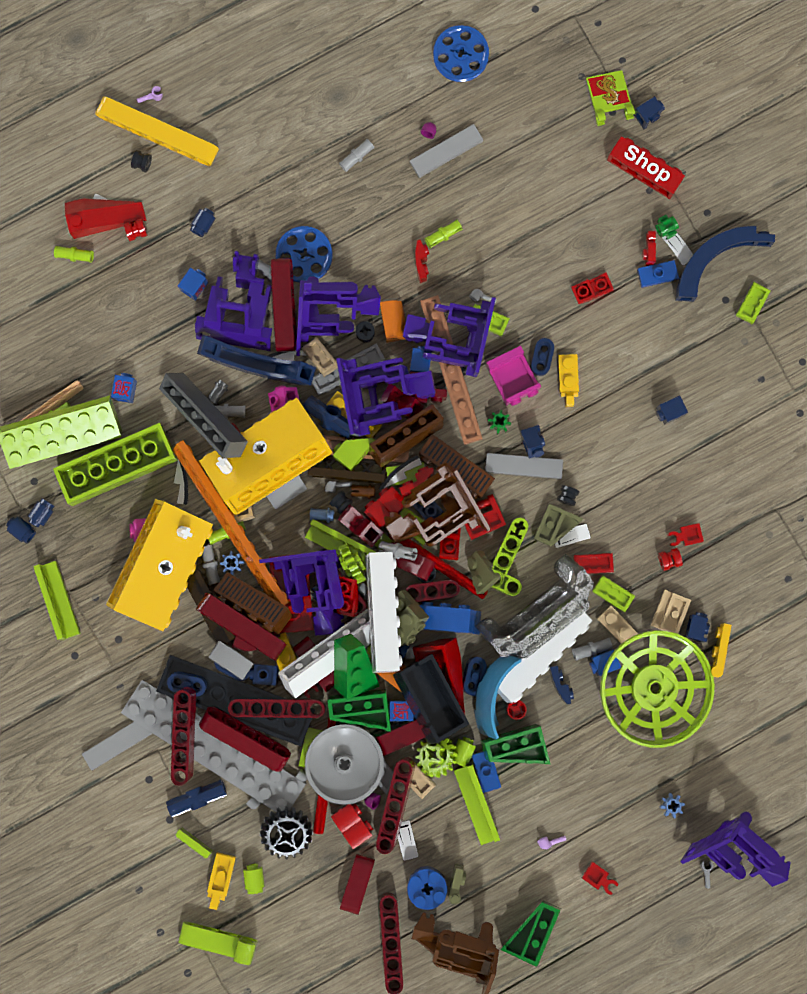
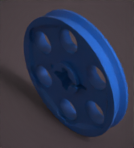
M464 25L450 27L443 31L435 42L433 50L435 66L449 80L456 82L473 80L484 71L488 63L489 47L487 41L478 30ZM464 32L469 33L471 36L467 41L462 40L460 37ZM445 37H450L453 40V43L451 45H445L443 43V39ZM482 45L484 51L477 53L474 51V46ZM460 50H463L465 54L462 57L458 56ZM442 54L447 55L449 58L445 63H441L438 60V57ZM477 62L480 66L479 69H470V63ZM454 67H459L462 73L454 75L451 70Z
M299 226L287 231L280 238L276 247V259L281 258L283 254L287 253L291 256L293 270L297 267L303 269L301 276L296 277L293 275L294 281L300 283V280L307 281L312 276L320 279L326 274L332 263V248L328 238L321 231L313 227ZM308 233L315 234L316 239L313 242L306 241L305 236ZM290 236L297 238L295 245L287 244V239ZM320 247H326L328 253L320 256L317 250ZM305 250L307 251V255L309 256H305L304 259H302L299 253H303ZM314 264L321 265L322 269L319 273L311 271V267Z

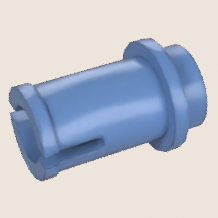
M311 508L310 520H321L330 523V521H334V510L330 508Z

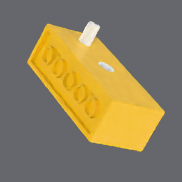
M298 398L288 401L277 411L271 412L263 420L254 423L246 431L240 432L248 441L241 457L222 458L215 450L212 453L206 454L199 462L223 501L236 516L333 452Z
M155 499L106 605L114 611L164 631L170 625V616L173 610H176L179 605L181 592H184L188 586L187 579L189 575H192L196 569L195 562L197 558L203 554L205 548L203 545L213 532V524L171 504Z

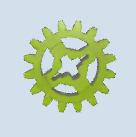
M348 543L338 547L342 555L339 557V560L349 578L353 576L354 579H357V584L365 581L366 578L363 571L366 570V567L356 549L351 550Z
M445 738L435 744H429L428 741L426 743L420 742L422 748H417L420 755L415 756V758L420 760L417 766L422 768L421 772L427 773L430 777L440 778L441 774L447 775V769L453 770L451 764L457 763L453 759L458 756V753L453 752L457 747L451 744L452 740Z

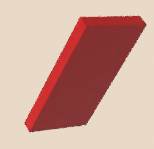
M269 562L270 573L276 578L280 590L286 593L282 569L275 570L274 562ZM309 574L305 575L309 596L302 597L304 609L301 613H295L292 610L291 600L287 599L289 603L285 606L289 608L292 617L280 634L284 632L314 630L313 612H307V608H312Z

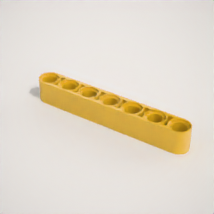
M105 96L95 112L96 116L206 166L212 165L219 151V148L210 142Z

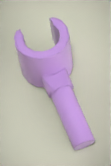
M159 86L153 87L152 93L137 98L138 103L149 99L161 100L163 94H154L161 91V88Z
M547 836L537 842L541 849H549L556 843L566 841V837L562 836L549 841Z

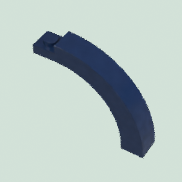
M744 226L724 231L709 239L694 253L685 266L678 282L675 301L694 302L696 300L701 275L707 264L716 256L729 249L742 246L771 247L775 242V234H769L767 231L756 233V226Z
M202 336L197 351L198 355L209 358L210 361L263 378L298 385L311 386L316 367L302 361L283 360L256 354L208 336Z

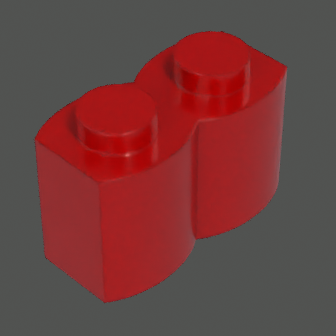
M393 486L390 489L388 487L384 488L379 493L380 498L375 502L371 500L364 507L366 509L364 514L380 530L385 526V516L389 517L390 512L399 514L404 509L402 505L404 498Z
M356 803L354 805L346 804L331 815L332 820L352 849H355L373 836L371 832L373 827L368 820L364 821L361 818L360 814H362V811Z

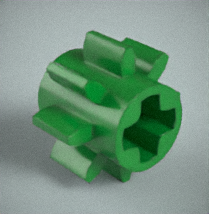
M667 215L658 218V224L655 225L656 231L661 238L666 236L667 239H670L676 235V230L679 229V225L673 216L668 218Z
M500 410L499 414L492 412L493 419H488L487 421L492 423L489 430H497V435L501 430L506 433L507 428L505 426H511V422L507 421L509 414L503 415L502 410ZM496 419H498L499 421L503 420V426H501L500 424L496 425Z

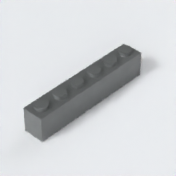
M166 373L159 387L162 393L222 458L241 457L248 442L184 373Z

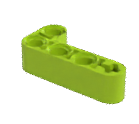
M516 518L511 523L492 563L493 568H491L494 573H499L501 578L499 584H494L490 588L511 597L519 594L522 588L520 581L507 575L529 527L528 522L524 518ZM522 523L524 530L521 529L519 531L518 537L510 535V532L514 534L517 527L514 524ZM510 539L514 540L516 542V548L512 550L508 549L506 546V541ZM498 558H507L508 565L501 567L498 564ZM513 582L517 585L518 589L515 593L508 591V583Z
M183 922L178 943L232 957L234 958L233 961L243 965H251L258 942L250 937L192 922Z

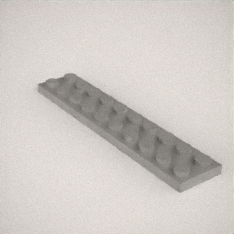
M142 680L121 714L172 745L174 699L156 692L157 688ZM181 712L182 719L187 721L188 716ZM196 714L194 760L273 811L277 812L278 807L281 811H284L285 806L288 807L289 811L306 783L300 781L284 769L280 772L273 771L204 732L199 727L202 717ZM180 732L181 738L187 740V735L184 732Z

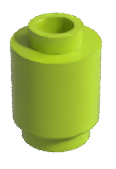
M464 736L463 739L458 738L455 745L457 748L453 750V752L458 753V756L453 759L457 762L456 764L465 767L470 762L476 748L473 745V740Z
M258 864L246 865L247 868L243 870L247 893H262L263 887H265L263 868L258 867Z

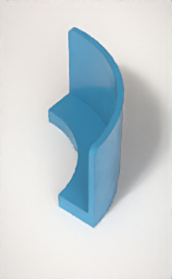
M504 654L486 670L487 673L479 683L475 695V720L480 734L493 739L499 738L496 731L499 723L495 712L497 692L506 675L517 664L522 662L521 658Z

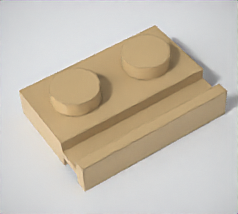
M664 590L650 626L678 634L691 600Z

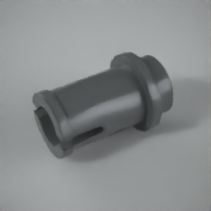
M221 380L215 382V387L207 397L216 405L223 393L228 391V385Z

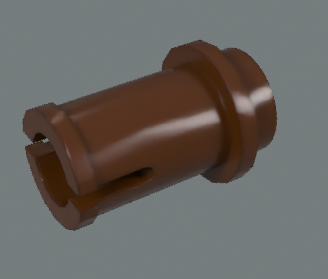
M371 484L369 486H351V490L359 491H352L351 497H368V499L375 497V486Z

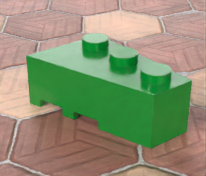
M352 634L335 639L334 688L348 700L379 687L376 675L372 673V665L364 645Z
M386 689L367 691L348 700L342 694L328 696L330 720L391 732Z
M537 724L499 734L498 739L489 737L480 740L485 759L489 762L551 765L541 726Z
M543 900L500 950L537 967L562 908Z

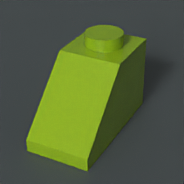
M375 439L345 440L343 444L339 443L334 448L333 457L349 471H353L370 451L369 444L374 442Z

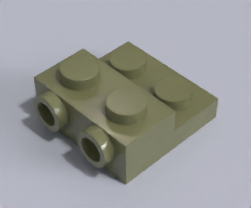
M405 589L401 590L397 595L399 605L396 608V616H399L400 619L397 633L401 637V646L411 645L416 640L415 636L418 632L424 629L425 623L429 618Z

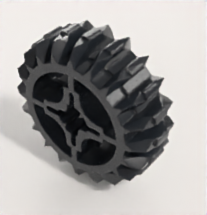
M287 806L284 807V811H281L278 807L276 814L271 811L269 813L270 817L265 816V823L261 824L260 836L262 837L261 844H265L264 849L266 851L270 850L271 856L277 853L278 859L282 855H285L286 860L289 858V855L295 858L297 852L302 855L303 849H308V843L312 842L311 835H313V829H311L312 823L308 821V816H303L302 810L296 813L295 807L291 811H288ZM276 825L278 832H276L275 836L272 838L270 832L272 828ZM301 828L303 831L302 835L296 840L295 834Z

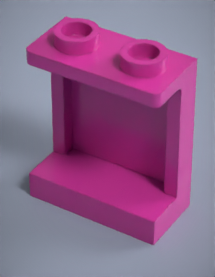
M521 346L486 363V368L506 406L509 404L511 406L517 405L522 402L521 398L528 396V398L537 395L539 393L538 390L541 388L540 383L537 382L523 355L524 351Z

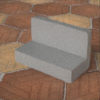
M298 475L266 497L273 507L278 509L307 490V487Z

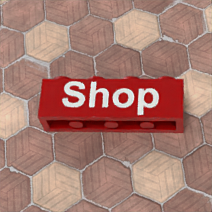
M622 136L607 159L613 165L668 199L672 198L685 177L680 169L672 168L662 158L654 157L646 148H640L635 145L633 140Z

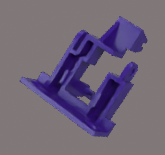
M239 251L234 252L233 272H237L235 277L236 287L249 289L247 294L248 303L229 302L228 289L222 288L223 277L218 276L216 286L211 287L205 317L197 316L195 323L196 339L201 340L202 336H206L201 332H207L210 334L208 337L228 345L271 352L272 328L264 327L272 285H267L264 296V279L256 278L259 263L258 254L250 257L240 255ZM226 309L245 312V325L223 321ZM257 341L264 342L266 345L258 344Z
M314 276L309 277L307 281L300 280L296 356H300L301 342H308L309 335L339 336V333H351L354 331V324L351 321H339L340 314H319L317 304H337V308H352L351 319H355L356 311H361L360 314L379 315L381 296L376 287L372 285V288H368V285H365L361 293L357 294L358 286L354 282H319V279Z
M492 297L490 302L482 300L481 309L450 303L449 306L434 305L435 310L449 313L448 323L467 326L469 335L466 348L446 344L447 339L431 336L435 321L426 323V318L410 314L407 315L403 337L409 342H426L424 352L430 353H423L422 357L424 359L466 367L465 375L477 377L496 298Z
M336 358L351 435L359 437L370 434L369 426L400 420L401 415L413 412L412 408L398 409V404L393 401L379 404L376 393L377 382L385 381L388 384L401 382L403 394L409 396L417 394V397L421 399L435 397L436 391L432 371L408 374L407 366L399 365L403 363V358H394L361 367L357 366L356 359L345 360ZM361 388L368 389L371 407L364 408Z
M336 550L259 560V563L274 562L275 570L282 569L287 599L291 600L292 610L295 613L303 611L304 603L302 597L309 596L305 575L316 572L319 591H316L318 607L307 608V612L316 611V616L313 617L315 636L333 634L345 625L341 623V619H344V616L333 612V609H340L344 605L337 570L341 567L339 557H337Z
M747 811L731 821H724L711 835L691 844L680 861L684 864L706 854L725 873L729 872L733 877L741 880L745 878L746 871L740 864L742 857L727 845L733 842L748 856L747 860L754 865L749 875L754 877L760 874L771 887L788 881L791 864L790 861L785 862V856L780 857L776 850L749 828L752 816Z

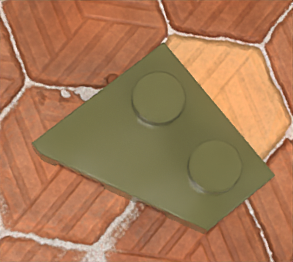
M548 504L534 540L551 547L582 522L583 518Z
M475 551L467 559L468 568L470 569L477 594H484L501 578L499 573H494L491 569L493 564L487 559L483 551Z

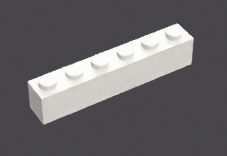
M376 552L366 555L372 673L397 672L402 667V656L399 655L398 647H401V637L397 633L400 619L399 616H396V608H398L399 601L398 596H395L397 577H394L396 558L393 557V552Z
M571 604L518 657L521 658L522 662L517 664L506 675L497 693L507 703H516L523 696L522 692L526 688H531L536 683L535 679L550 669L549 665L553 660H559L563 655L562 651L566 647L570 648L576 642L575 638L579 634H584L589 629V624L592 622L589 616L577 604Z
M369 608L278 672L285 689L291 695L297 698L334 671L335 639L352 634L365 648L371 644Z

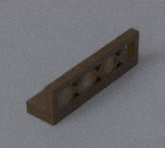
M330 455L323 459L327 464L324 468L312 466L308 469L309 477L376 484L384 483L386 465L382 467V474L370 472L369 468L374 464L378 465L372 459L361 460L360 463L365 468L361 472L347 471V468L343 470L333 469L331 465L337 460Z
M200 570L194 571L193 575L188 577L187 589L197 606L206 593L214 596ZM202 614L216 642L220 641L226 645L235 640L236 636Z

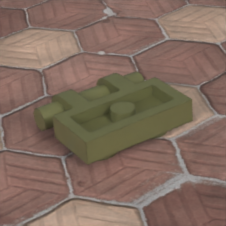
M454 864L448 894L449 901L454 905L461 901L460 885L464 886L466 880V871L459 864Z

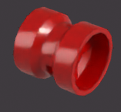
M142 218L136 219L133 223H124L129 241L135 240L136 237L143 238L148 236Z
M678 548L671 549L667 553L665 551L658 553L659 563L663 571L670 570L671 567L683 566Z
M520 700L516 703H508L506 706L508 716L516 720L523 718L527 711L525 704Z

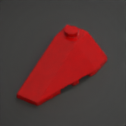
M82 198L65 203V217L69 233L74 239L124 227V223H133L136 219L140 218L143 219V222L147 221L142 202Z
M438 639L413 647L416 661L424 656L433 654L465 714L461 654L457 639Z

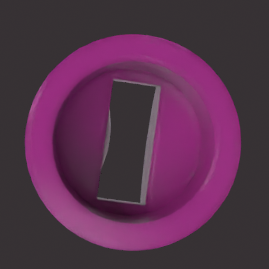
M427 122L423 125L420 132L424 137L433 139L437 128L434 123Z
M372 792L364 799V803L367 807L374 810L380 804L381 796Z

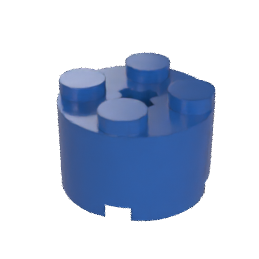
M430 866L416 869L411 874L407 884V892L411 902L417 908L424 910L434 909L441 905L447 895V884L443 874ZM428 883L430 887L432 886L430 892L422 890L424 884Z

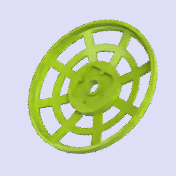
M665 630L646 631L624 641L609 657L600 682L601 703L610 724L629 741L650 748L673 746L692 736L706 720L714 699V677L711 674V666L706 656L688 638ZM657 636L673 638L682 642L686 647L679 654L666 648L657 647ZM643 637H649V648L639 650L629 658L621 652L630 643ZM692 652L697 656L702 665L705 680L694 681L691 669L684 660ZM657 653L666 654L672 657L673 660L666 667L657 664ZM649 654V665L639 669L633 663L640 656ZM616 657L623 665L617 675L615 687L605 688L608 670ZM679 664L685 672L687 681H677L673 673ZM626 669L634 674L632 683L628 686H621L623 675ZM657 682L659 690L656 693H652L650 687L653 683ZM706 688L704 704L695 719L687 712L693 699L694 689ZM678 689H687L686 699L681 707L675 701ZM632 693L636 701L630 711L623 702L622 694ZM616 695L618 705L625 715L620 725L614 720L606 702L607 696ZM670 707L676 712L669 719L660 721L659 711ZM641 708L651 711L652 722L640 720L635 716ZM681 717L690 724L680 734L663 740L661 728L675 723ZM631 722L641 727L653 729L655 740L637 738L626 732V729Z

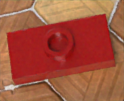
M613 553L573 556L575 575L614 572Z

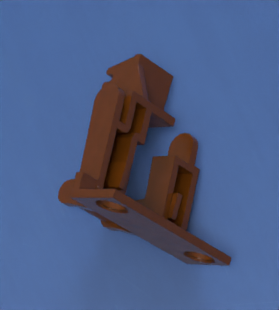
M448 463L436 469L438 471L437 474L410 490L412 494L402 500L404 508L411 507L417 502L425 508L440 497L441 504L447 510L435 519L429 517L422 523H419L417 518L410 513L402 518L398 513L390 512L389 517H384L385 527L395 543H400L419 535L429 547L434 546L466 523H468L471 529L478 525L486 531H490L491 528L459 472ZM450 491L454 498H451L446 493Z
M424 912L416 926H414L411 939L418 941L433 954L432 962L435 966L476 978V983L483 984L482 994H489L496 976L499 949L493 944L492 924L489 922L483 923L478 938L458 931L455 933L450 930L436 933L433 932L435 925L434 915L430 914V917L426 918V913Z

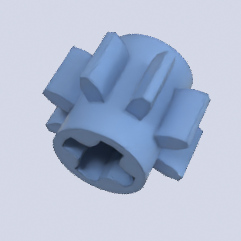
M230 551L229 556L222 555L224 562H221L220 565L226 567L223 570L224 573L230 570L231 575H234V571H242L239 567L240 564H244V561L239 560L240 554L234 556V553ZM230 559L235 560V567H228L230 565L228 562Z
M669 793V798H661L664 803L659 808L666 810L664 812L665 816L671 813L672 817L676 818V813L683 814L681 806H684L685 803L679 802L681 796L677 795L673 798V795ZM671 801L676 803L673 810L668 808V805H671Z

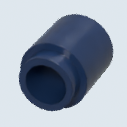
M207 208L199 209L190 224V231L199 237H203L204 234L208 233L216 219L213 216L214 213Z
M41 498L28 514L30 518L28 522L36 527L44 526L54 512L53 508L55 506Z
M20 516L12 517L6 524L8 527L7 532L20 542L27 544L36 534V531L33 530L34 527Z

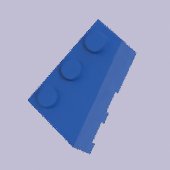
M422 602L419 605L429 616L423 630L471 633L476 635L480 633L481 612L470 609V605H458V608H451L452 604L440 603V607L433 606L432 602Z

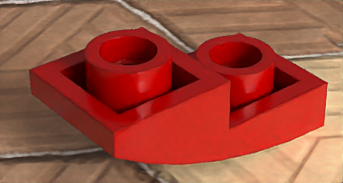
M421 239L417 240L415 265L419 282L423 283L427 281L429 271L426 264L422 263L427 262L429 250L426 244H422Z
M607 272L571 287L579 305L614 291Z
M426 466L418 469V473H415L416 482L410 480L403 483L402 487L399 488L402 497L412 494L410 490L434 475L433 467L428 468Z
M461 528L440 541V559L458 560Z
M339 576L344 605L342 608L337 609L336 613L356 617L358 612L357 579Z

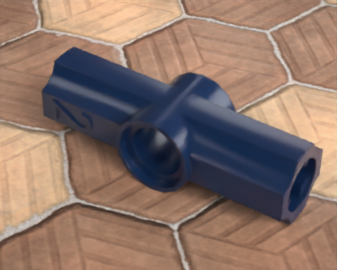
M313 395L308 397L303 407L306 412L320 421L319 424L322 428L334 430L347 440L353 438L354 435L350 434L348 419L341 415V410L338 407L326 405Z
M221 779L203 787L199 786L185 792L181 796L166 801L167 809L171 817H174L186 811H193L206 806L211 801L223 798L227 795V791Z

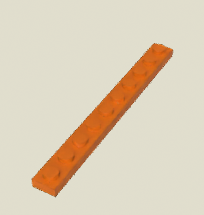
M184 440L180 441L173 448V452L266 595L285 606L289 603L286 593L280 590L276 578L267 570L266 563H259V560L262 558L256 553L254 544L247 539L243 527L238 525L234 519L233 512L227 508L220 494L215 490L214 484L204 473L201 463L193 456L191 447Z

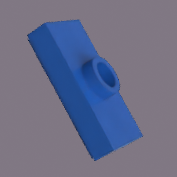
M675 260L637 269L641 288L679 279Z
M483 752L473 754L472 759L482 792L485 793L502 788L494 762L486 760Z

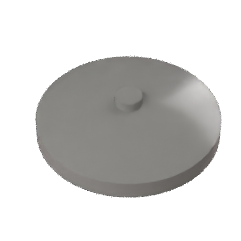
M343 724L325 729L311 742L305 757V772L311 787L319 796L336 804H352L368 797L378 786L384 770V758L378 742L366 730L354 725Z

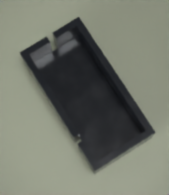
M433 654L424 656L410 664V666L393 674L418 724L424 726L421 730L429 744L439 743L469 725Z

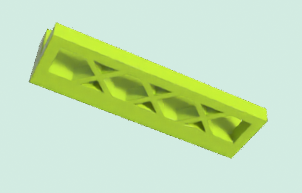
M314 519L311 521V527L305 536L306 539L327 550H336V554L339 556L342 555L338 547L348 543L351 550L356 549L365 567L366 555L368 553H376V551Z
M57 561L33 566L57 640H65L81 634Z
M469 764L453 770L480 844L484 845L492 841H500L473 765Z

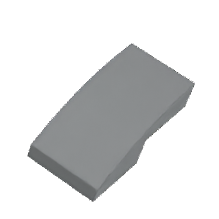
M220 641L217 642L208 656L212 661L227 669L241 680L244 679L253 665L251 661Z

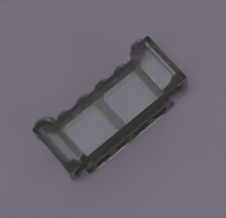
M563 555L554 564V571L560 580L503 626L499 627L492 618H485L475 625L485 641H488L501 657H508L509 655L528 658L589 609L590 602L588 597L590 589L593 590L594 582L586 570L568 555Z

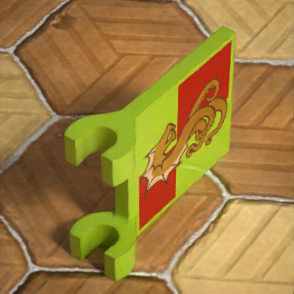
M622 70L586 78L597 126L605 125V112L624 109L626 120L634 119L635 109L631 103Z

